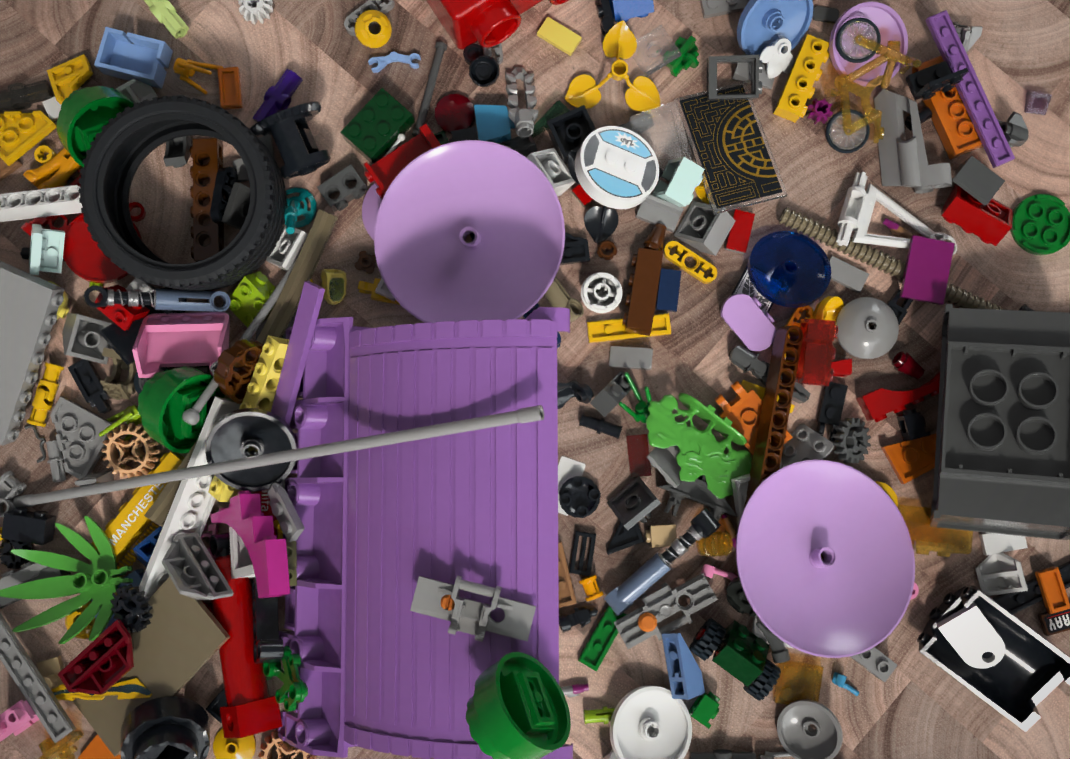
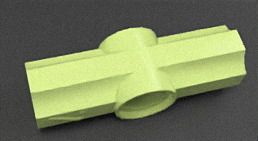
M144 0L150 7L149 10L161 24L163 23L166 26L167 30L176 39L182 38L187 34L189 27L176 13V9L168 0Z

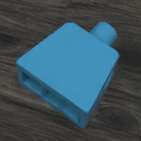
M474 105L478 140L499 144L511 139L510 129H514L515 124L508 117L507 106Z

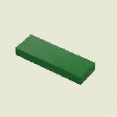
M608 605L578 661L597 672L618 634V630L613 622L627 614L623 612L617 616Z

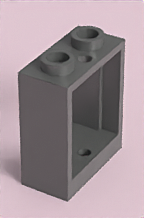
M759 55L709 56L707 58V101L753 100L759 98V94H762V81H759V73H762L763 62L759 60ZM751 63V93L717 94V64Z

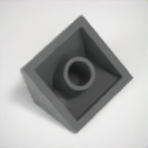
M970 156L956 168L952 179L953 182L985 206L1005 182V180L973 156Z

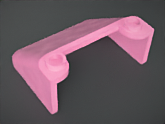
M225 312L159 313L146 316L142 321L132 349L138 377L151 379L160 371L161 367L209 366L210 370L211 365L218 361L220 354L224 350L229 349V315Z

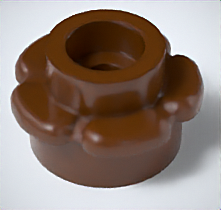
M602 241L597 247V254L601 259L611 260L617 254V247L612 241Z

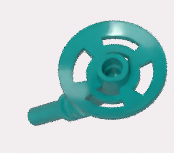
M303 188L286 190V196L291 193H300L299 197L287 198L288 207L286 208L285 206V225L288 234H293L295 228L308 225L314 219L317 212L315 198L309 191ZM307 197L311 204L310 211H308V204L305 200ZM303 214L305 219L296 222L297 217Z

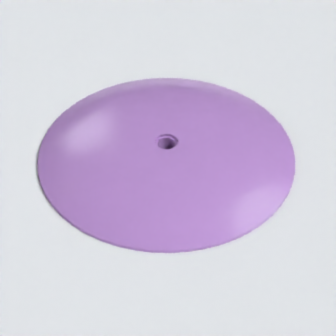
M464 140L443 144L430 149L411 161L401 170L387 189L377 213L374 229L376 261L388 290L405 310L424 323L518 319L539 302L553 283L561 264L565 246V224L562 208L546 176L534 163L517 151L504 145L481 140ZM470 233H474L475 239L472 242L467 243V235Z
M829 460L796 462L777 470L767 477L755 489L743 509L736 535L738 575L745 596L753 611L776 637L789 646L813 656L842 658L854 656L872 649L886 639L897 627L907 610L913 592L915 580L914 550L909 530L899 509L890 496L870 477L839 462Z

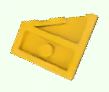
M84 54L47 70L55 98L60 105L73 91L78 90L93 75L89 60Z

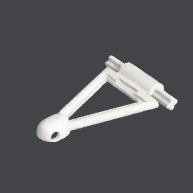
M865 172L856 173L852 187H849L838 220V227L840 229L836 242H838L839 246H847L852 231H855L852 242L909 249V238L867 234L875 202L878 201L924 237L941 241L951 240V243H955L953 255L956 253L957 244L953 237L942 232H934L872 184H869L867 191H865L864 188L868 176H866Z

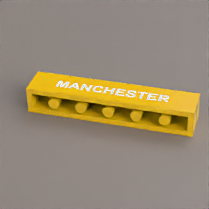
M167 452L159 460V466L148 474L177 470L185 458L179 453ZM167 483L136 488L132 493L133 497L131 500L120 507L118 516L106 524L104 532L112 544L117 564L152 522L144 515L158 499L157 497ZM92 541L91 544H92V545L96 548V550L98 551L97 547L95 546L94 542Z

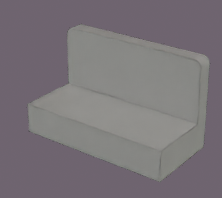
M649 194L641 203L636 218L653 225L656 223L663 224L667 227L666 230L674 232L684 208Z

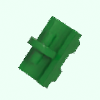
M690 36L688 39L679 37L674 45L675 50L678 52L676 54L667 52L664 55L663 62L670 68L671 75L677 77L682 69L696 68L699 65L696 59L699 53L695 45V37Z

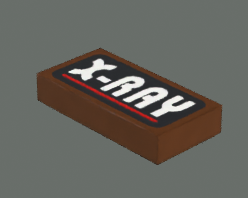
M1070 609L1053 614L1047 612L1038 614L1044 635L1050 636L1070 630Z

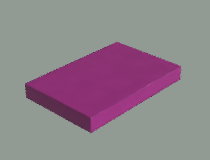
M916 235L911 236L900 297L943 305L955 243Z

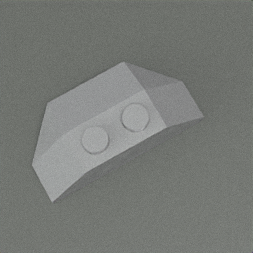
M197 532L176 535L162 560V564L179 594L196 600H214L233 596L234 592Z

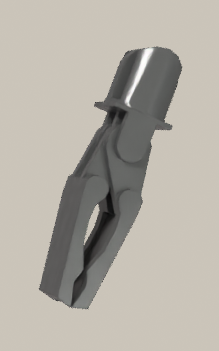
M739 345L733 348L729 353V360L744 370L743 373L751 371L766 387L770 364L757 359L759 353L755 354L745 346ZM795 380L792 400L799 404L805 403L811 393Z

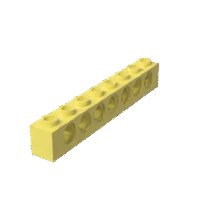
M267 336L239 409L257 408L271 412L289 339ZM214 475L208 492L219 502H230V498L238 495V492L242 490L226 485Z

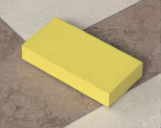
M550 17L546 18L537 32L538 37L569 56L573 54L582 40L581 36Z

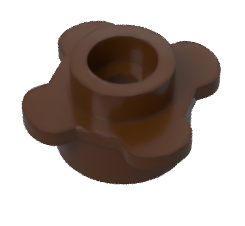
M366 251L359 252V259L355 263V268L357 270L362 269L367 274H372L377 263L376 256L367 254Z

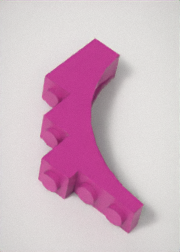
M248 490L239 491L238 495L230 498L228 507L219 508V512L211 514V523H225L232 527L241 537L253 564L258 598L280 597L290 594L286 539H277V536L274 535L273 516H264V513L261 512L260 494H251V491Z

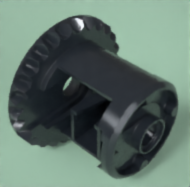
M319 102L304 103L285 109L257 122L250 128L257 136H273L285 163L280 168L281 175L285 179L307 175L330 162L331 157L328 150L319 151L307 124L321 111Z

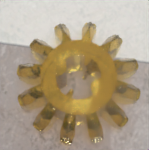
M716 531L708 538L696 541V546L698 547V553L702 556H727L732 553L733 540L728 532Z

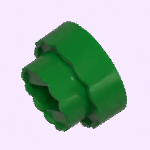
M105 86L85 87L73 91L62 102L56 124L61 144L73 159L84 167L83 159L86 158V151L90 150V143L95 140V135L101 133L102 127L107 125L111 118H116L117 113L123 112L127 107H134V103L120 91Z
M182 366L158 372L149 379L138 396V412L142 417V425L147 434L173 452L189 453L201 433L215 396L221 398L225 396L220 392L219 385L200 411V420L196 425H189L183 421L182 415L185 410L192 409L214 376L192 367Z
M511 652L480 674L475 681L474 695L467 702L466 721L469 725L471 737L479 744L483 753L492 756L493 759H540L566 743L571 728L569 707L558 682L542 663L528 654Z

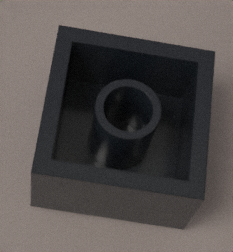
M585 105L548 120L546 130L557 153L563 162L568 164L569 152L578 151L587 136L595 131L596 128Z

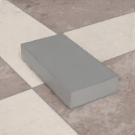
M834 256L830 257L822 273L823 276L857 293L861 292L869 276L868 273Z

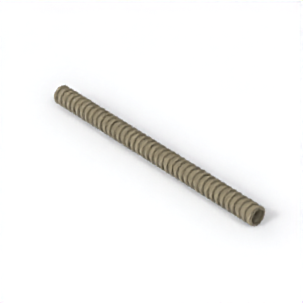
M789 207L783 210L778 220L779 224L784 223L785 227L790 226L791 230L796 229L798 233L801 231L802 235L807 234L809 238L813 237L815 241L820 240L819 243L821 244L824 242L826 246L831 245L832 249L837 248L838 252L848 253L849 257L854 256V259H860V262H866V265L871 264L873 268L878 267L879 271L884 270V273H890V276L895 275L896 279L901 278V281H903L906 262L902 263L901 259L895 260L894 256L889 257L888 253L878 252L877 248L872 249L870 245L866 246L864 243L852 242L853 237H850L847 246H839L838 242H836L838 236L836 229L831 230L830 226L825 227L823 223L820 225L819 221L816 220L814 222L813 218L808 219L806 215L801 216L800 212L790 211ZM949 282L947 283L944 301L948 300V303H954L956 307L1008 310L1002 309L1001 306L996 307L995 303L990 304V301H985L984 298H979L978 295L973 296L971 292L967 293L965 289L961 290L960 287H955L954 284L949 285Z

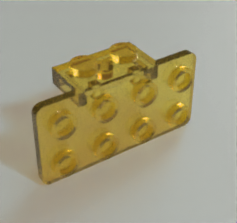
M898 504L897 508L907 525L916 554L929 555V551H936L937 556L950 557L951 553L970 554L972 552L973 531L931 527V508Z

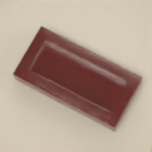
M647 434L626 436L630 478L652 476L650 461L647 458L649 454Z

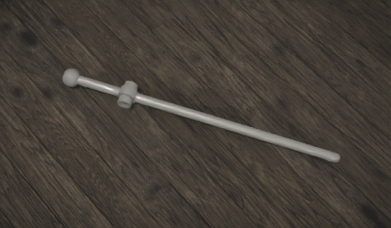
M297 258L240 340L246 339L250 341L277 302ZM218 361L214 362L210 367V371L213 372V376L214 371L217 368ZM214 377L192 409L190 408L183 412L182 419L189 425H196L199 422L200 411L218 387Z

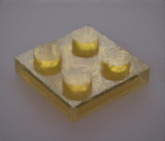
M792 660L779 663L778 667L781 669V673L779 674V679L776 680L773 699L775 703L788 705L803 699L819 702L824 667Z

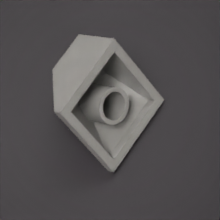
M68 313L62 331L64 354L107 365L108 357L102 356L103 348H109L110 345L101 336L100 331L112 323Z

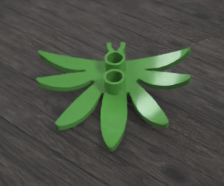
M85 516L84 518L98 551L76 531L60 523H55V526L81 554L92 562L91 564L52 552L25 549L11 550L13 554L29 561L55 569L79 573L34 580L1 589L0 597L51 599L80 593L79 596L66 600L15 627L12 632L26 631L55 622L80 609L92 599L93 601L76 619L58 644H65L78 635L96 615L89 641H94L106 628L114 613L111 610L114 605L110 600L114 599L112 594L117 591V585L133 583L131 578L117 576L125 575L126 572L133 571L131 566H123L117 570L116 556L112 544L102 528L91 517Z

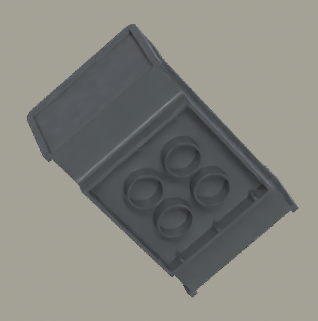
M946 304L942 320L937 433L930 526L1014 536L1070 540V312L953 308V304Z

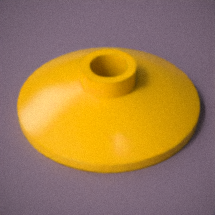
M223 728L217 733L213 742V752L216 759H252L256 750L254 735L243 738H224ZM229 745L235 746L234 752L230 751Z

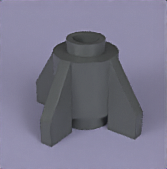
M1013 111L1007 122L998 120L1010 147H1019L1027 141L1029 132L1021 114Z

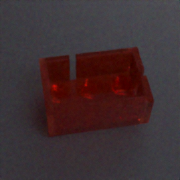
M801 319L800 329L803 332V340L795 382L829 386V381L832 382L834 370L831 369V362L836 356V348L833 347L832 342L838 335V326L835 325L836 321Z

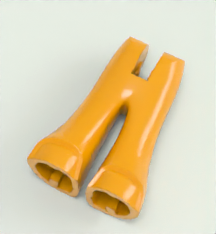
M63 148L47 163L27 170L23 175L38 189L62 187L82 166Z

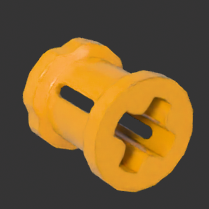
M596 574L579 580L586 593V601H591L604 595L603 591H600Z

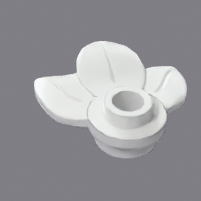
M779 38L761 52L759 60L767 63V78H775L782 71L786 74L791 71L794 57L790 52L791 42L788 39Z

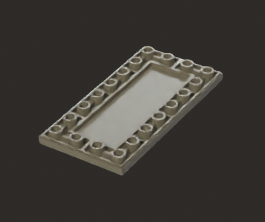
M170 576L149 598L148 603L153 608L149 610L153 615L149 619L151 624L139 632L131 633L128 630L132 637L134 667L117 683L138 678L146 688L137 684H127L111 687L108 690L127 693L136 691L147 695L152 693V696L149 698L118 699V695L105 696L103 700H83L80 698L73 700L74 704L114 757L121 754V727L127 715L137 706L151 699L175 696L231 637L201 600L179 594Z

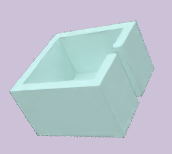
M686 157L669 160L661 176L669 181V184L659 180L651 195L679 207H686L694 197L692 193L695 187L701 183L703 179L702 174L705 169Z

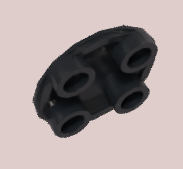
M575 476L568 479L559 491L561 508L568 515L575 518H585L591 515L597 509L600 502L601 493L597 485L586 477Z

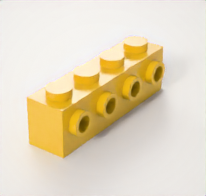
M809 34L806 35L773 114L796 123L799 117H804L808 108L805 103L807 99L812 98L815 88L812 87L814 81L818 82L823 72L820 69L821 64L826 63L830 55L829 51H827L829 42Z

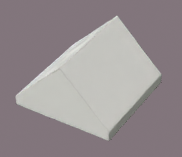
M285 225L279 241L275 243V249L267 257L266 261L287 272L298 257L308 234L296 228L293 234H288Z

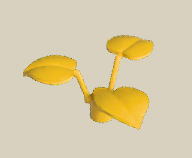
M625 21L615 24L603 40L604 54L608 58L616 57L610 73L597 85L594 78L589 75L583 74L575 77L570 83L565 96L567 103L576 108L585 105L586 109L596 106L601 100V93L598 88L610 78H613L616 81L625 79L630 87L625 93V101L632 110L647 111L660 106L659 92L649 78L638 76L633 81V84L629 80L627 75L628 65L621 59H628L635 53L637 42Z

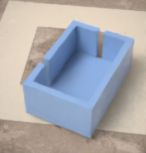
M105 27L94 66L104 75L128 81L134 78L152 87L162 89L167 74L164 67H169L173 50L165 41L129 32L126 34L124 31Z

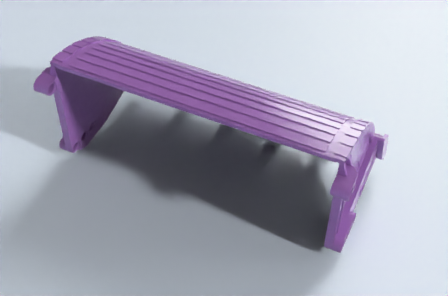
M538 307L525 319H506V321L502 319L462 320L458 322L442 321L377 328L353 326V317L317 319L297 398H303V400H296L289 425L291 430H298V433H294L297 449L516 411L520 408L537 405L543 407L544 420L515 423L295 461L290 473H297V478H286L285 490L305 529L296 540L297 586H290V594L285 595L284 628L292 631H279V639L283 640L284 646H290L291 654L299 653L301 665L298 667L300 679L308 687V695L302 703H297L295 711L286 712L280 710L283 727L278 728V737L282 741L311 755L339 758L348 757V747L358 746L407 757L412 755L414 758L493 759L492 756L483 753L479 744L473 740L466 721L467 702L474 695L475 681L480 674L506 654L522 652L542 663L559 684L557 332L570 333L569 308ZM293 326L286 329V339L290 340ZM283 534V539L288 541L285 534ZM457 575L462 576L463 580L494 588L496 586L502 587L500 597L536 606L528 642L486 631L483 642L475 640V635L457 631L456 635L450 634L448 629L451 621L410 611L419 576L453 585ZM460 590L459 593L460 597L492 605L493 598L464 590ZM496 608L491 611V618L496 622H500L505 618V613L501 608ZM573 743L571 745L564 744L559 749L540 759H573Z

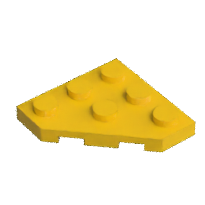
M4 111V114H0V158L8 166L12 165L55 130L56 125L42 111H33V113Z

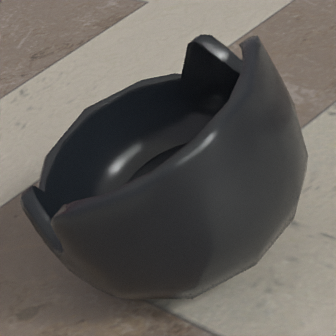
M481 55L475 58L469 66L470 78L474 84L480 87H489L495 84L499 78L500 68L493 57Z

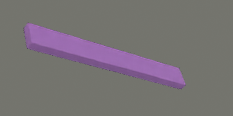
M947 10L928 17L925 20L951 73L967 68L969 71L963 76V81L955 84L993 168L1014 160L1013 152Z
M304 281L271 413L279 416L288 425H290L325 292L324 288L310 281Z

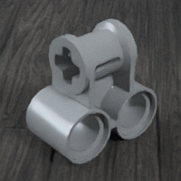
M7 471L0 477V517H4V513L15 508L13 504L14 498L22 494L27 487L24 482L21 483L14 477L12 471ZM4 503H5L6 506H7V509H6L5 512L3 511V505H4Z

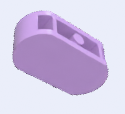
M733 294L723 302L720 310L721 317L746 348L752 351L767 349L772 345L775 338L776 328L773 325L774 319L768 312L764 314L760 310L762 305L755 296L751 298L746 294Z

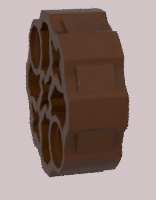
M238 340L232 347L224 350L218 358V365L214 371V381L219 385L220 392L237 404L243 402L248 384L251 381L255 366L261 355L263 344L259 341Z

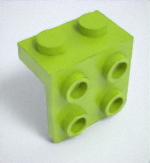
M260 271L246 275L230 296L231 304L229 309L248 328L276 287Z

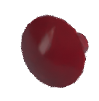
M460 94L444 96L435 108L437 124L443 130L450 133L454 130L468 128L475 118L472 102Z

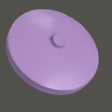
M864 2L846 10L835 22L829 40V53L835 70L845 81L859 87L877 86L894 77L902 67L908 50L907 30L901 17L891 7L879 2ZM853 18L869 19L877 26L881 35L880 46L876 54L862 63H852L840 56L836 47V36L840 27ZM855 22L847 26L840 38L843 52L855 59L869 55L876 44L875 31L870 25L863 22Z

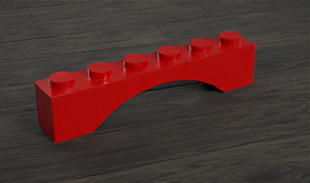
M940 371L929 382L919 388L909 391H891L879 388L856 398L867 421H881L887 418L886 414L891 411L895 414L906 409L905 405L910 402L914 405L924 401L923 396L931 394V396L939 394Z

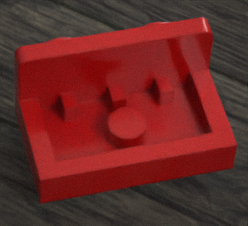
M119 284L107 287L108 289H113L114 291H117L118 289L120 291H127L124 287L120 286ZM99 293L95 303H99L102 300L101 293ZM114 304V306L97 307L99 311L124 331L130 328L133 321L146 317L150 311L142 305L130 307L128 304L124 306L122 304Z

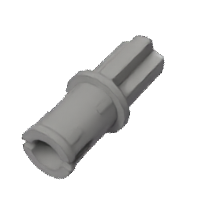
M57 440L46 442L49 456L47 463L50 464L53 482L65 481L64 458H62V452L59 450Z

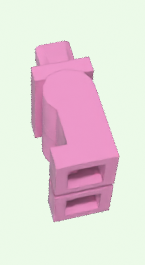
M22 699L0 714V742L12 733L15 736L19 735L39 721L27 700L23 701Z

